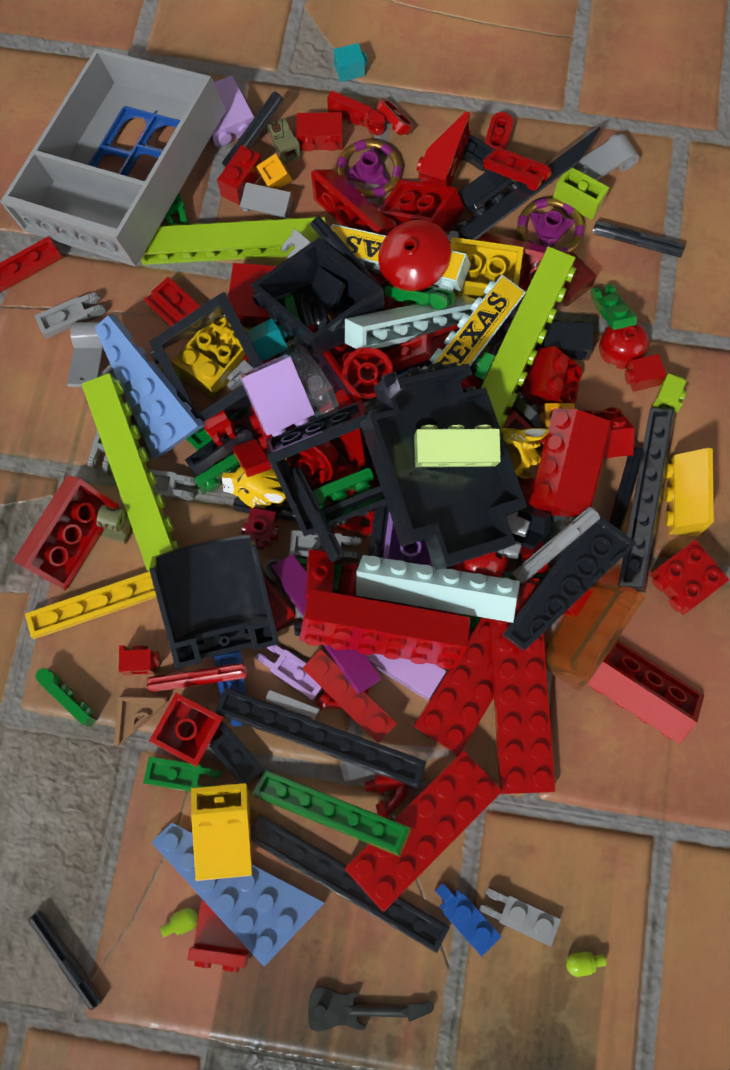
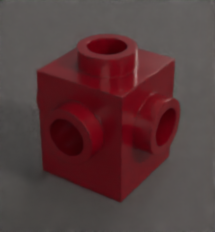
M250 508L248 520L243 521L242 535L254 534L257 548L260 550L265 549V547L272 548L273 540H278L280 526H277L276 512Z

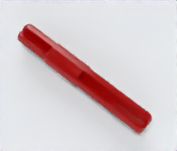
M235 663L151 676L147 679V688L151 692L242 679L247 677V666L244 663Z

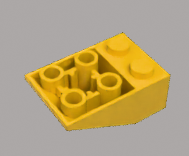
M224 317L199 330L175 357L172 364L182 380L212 400H215L230 382L227 377L239 366L245 356V352L230 323Z
M247 784L191 788L195 880L252 876L250 804Z

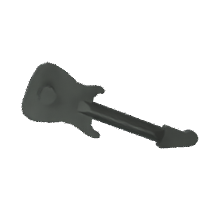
M316 987L310 994L308 1023L310 1029L314 1031H324L341 1025H346L356 1030H364L366 1025L360 1023L357 1020V1016L408 1018V1021L411 1022L430 1014L434 1010V1004L429 1000L424 1003H408V1006L353 1004L354 998L359 995L357 991L339 994L329 988Z

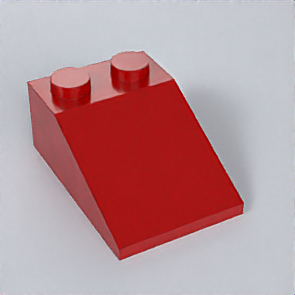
M465 111L426 149L424 157L421 156L419 158L416 170L419 173L418 179H420L421 183L451 187L471 133L469 112Z
M400 179L379 209L387 218L393 219L397 226L411 220H426L438 225L444 232H449L464 210V207L455 187Z
M341 389L317 405L318 415L320 417L352 404L356 400L351 394L347 396L344 390ZM360 428L332 439L350 465L359 471L365 469Z

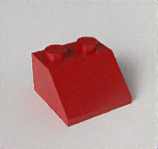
M175 693L149 742L197 767L223 717Z

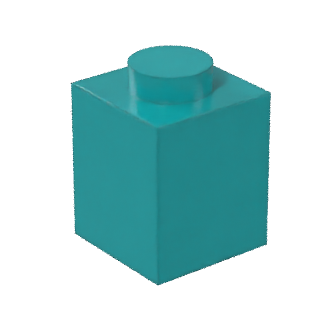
M359 43L333 49V65L339 82L365 76V66L368 65L365 51L361 52Z
M272 319L246 331L261 362L288 349L284 339L288 338L282 325L277 326Z

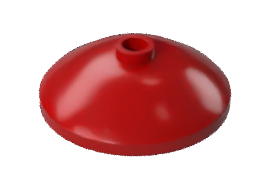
M411 220L404 222L392 229L380 246L378 254L380 271L387 282L397 289L404 291L426 289L440 280L447 271L451 260V245L446 233L438 225L430 221ZM414 245L412 250H407L409 246Z

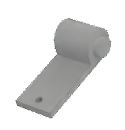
M615 134L606 143L582 157L573 168L598 180L616 168L622 172L630 169L638 162L639 155L625 134Z
M73 322L71 324V341L74 350L67 380L68 387H82V383L99 377L104 348L94 327L100 322Z

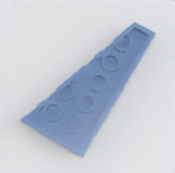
M108 315L94 327L117 379L122 383L125 398L153 459L160 458L205 426L201 419H196L190 412L192 408L189 404L182 402L177 396V390L157 365L150 363L145 357L147 353L144 349L136 346L132 341L131 333L116 315Z
M174 823L167 826L151 842L264 967L325 904L252 865V876L196 881L193 834Z

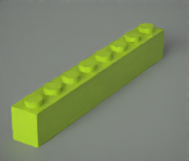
M317 216L300 219L242 220L229 223L216 222L212 224L194 223L192 225L172 224L169 226H159L140 260L142 265L288 257L290 252L295 249V246L289 247L286 252L282 250V246L293 234L292 231L294 229L310 242L320 237L311 226L312 220Z
M549 246L481 388L486 387L500 429L503 428L507 419V415H504L507 406L512 408L518 394L514 393L517 385L522 387L528 373L524 370L527 364L532 365L538 352L534 350L536 344H542L548 330H545L544 327L547 322L552 323L557 309L554 306L556 302L561 303L567 290L564 288L566 281L571 282L577 269L573 267L576 257Z
M108 373L84 382L81 385L146 569L150 571L149 568L153 556L181 547L177 540H173L171 531H174L170 518L164 515L162 508L166 506L160 493L156 494L154 485L157 484V480L153 471H149L146 465L149 458L145 448H140L138 439L141 436L137 426L131 423L130 416L133 415L128 402H124L121 394L125 393L122 383L119 379L116 380Z

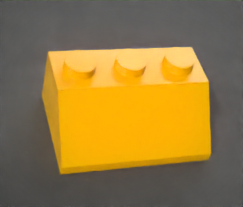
M456 237L451 238V251L467 254L471 264L462 290L453 289L455 295H466L472 298L481 297L483 299L486 296L483 292L492 280L497 282L501 275H504L517 286L519 285L524 247Z
M713 448L677 454L668 462L665 478H668V487L665 488L664 500L668 502V511L665 512L664 517L665 526H668V534L699 536L714 522Z

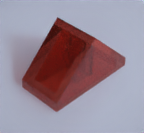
M569 252V255L576 257L573 267L577 269L571 282L566 281L564 288L567 290L563 298V306L567 307L590 290L597 277L574 252Z

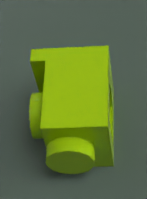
M668 373L659 388L651 408H675L677 414L687 391L683 390L686 380L679 375Z

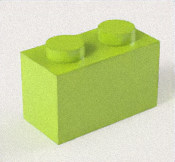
M572 167L558 180L553 198L572 206L581 215L593 220L604 204L610 187Z

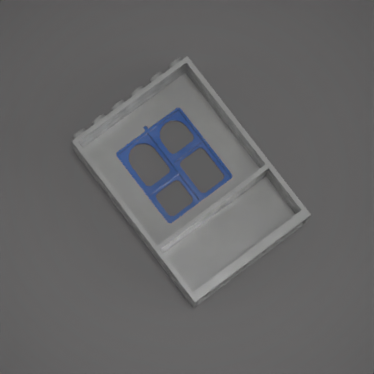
M96 48L0 203L25 232L44 238L49 236L51 240L136 267L226 111L212 77L207 74L195 73L187 69H179L167 64L154 63L146 59L142 60L129 55L117 54L109 50L105 51ZM135 117L145 120V130L132 150H125L111 145L126 121ZM163 126L175 128L164 150L147 145L152 134L158 128ZM142 154L158 158L145 181L128 177L139 156ZM105 155L126 159L118 174L97 168Z

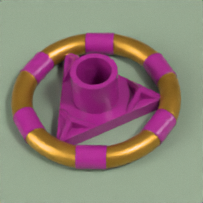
M361 140L349 145L340 154L336 165V173L343 175L354 189H358L363 193L365 198H377L389 193L398 184L401 178L402 164L396 151L386 143L377 140ZM371 148L369 151L364 152L360 156V160L345 174L347 159L354 152ZM376 149L390 157L393 162L394 168L390 180L387 178ZM350 181L381 185V187L365 190L358 188Z
M556 198L535 200L528 204L518 217L517 232L521 241L536 244L529 239L526 233L529 215L542 246L552 248L574 223L576 227L573 240L568 245L557 248V250L569 252L570 254L579 246L583 239L585 227L580 213L572 206ZM552 206L562 209L572 218L562 217L557 211H549L546 214L533 211Z

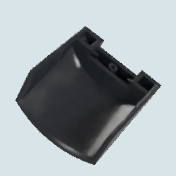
M254 534L230 536L200 542L152 557L149 570L175 669L202 663V659L251 647H253V650L279 644Z

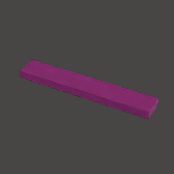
M292 554L272 565L271 571L303 615L307 600L305 599L306 572ZM324 645L357 694L362 693L381 680L380 675L365 655L360 654L356 650H336L331 646Z

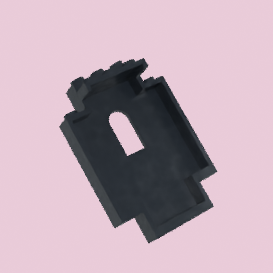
M436 362L423 370H420V367H414L406 370L405 374L397 375L396 372H391L383 375L381 381L374 386L380 408L368 412V417L360 425L401 547L425 540L434 569L437 571L516 545L506 516L527 508L486 387L477 390L475 386L462 389L460 382L472 374L469 363L458 366L457 362L445 365L442 362ZM421 419H428L437 426V429H448V426L463 425L464 429H475V426L491 425L492 429H499L500 463L496 466L442 467L429 471L428 467H415L414 434L416 433L417 422Z

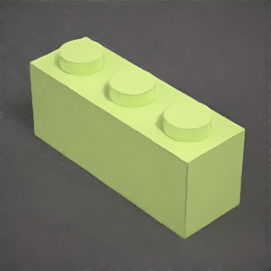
M435 425L421 426V429H417L414 434L415 467L496 466L500 463L499 429H492L491 425L475 426V429H464L463 425L448 426V429H437Z

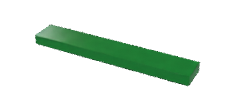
M264 770L253 792L256 798L399 857L411 832L408 826L267 770Z

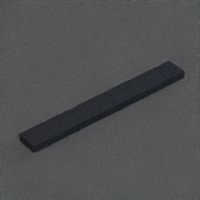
M650 408L627 532V536L637 543L623 556L618 589L620 591L646 593L676 417L675 408Z
M226 687L215 710V713L417 789L427 763L425 760Z
M258 815L250 829L252 843L433 952H438L450 929L449 926L400 897L382 912L344 870L347 865L263 815Z

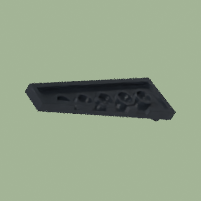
M600 516L596 523L568 546L514 618L513 623L511 622L502 634V637L524 652L629 552L637 542Z

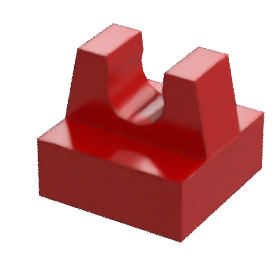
M225 411L203 422L205 424L203 426L205 431L218 446L223 444L221 437L226 434L231 439L236 437L235 429L237 428Z

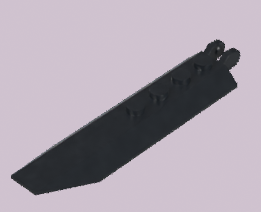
M600 127L586 131L543 163L550 168L551 176L546 181H541V186L537 190L532 191L526 184L515 180L508 185L509 190L505 193L501 191L490 198V204L487 206L482 205L472 212L474 216L470 219L464 218L455 224V230L445 232L450 244L452 237L476 240L575 166L599 132Z

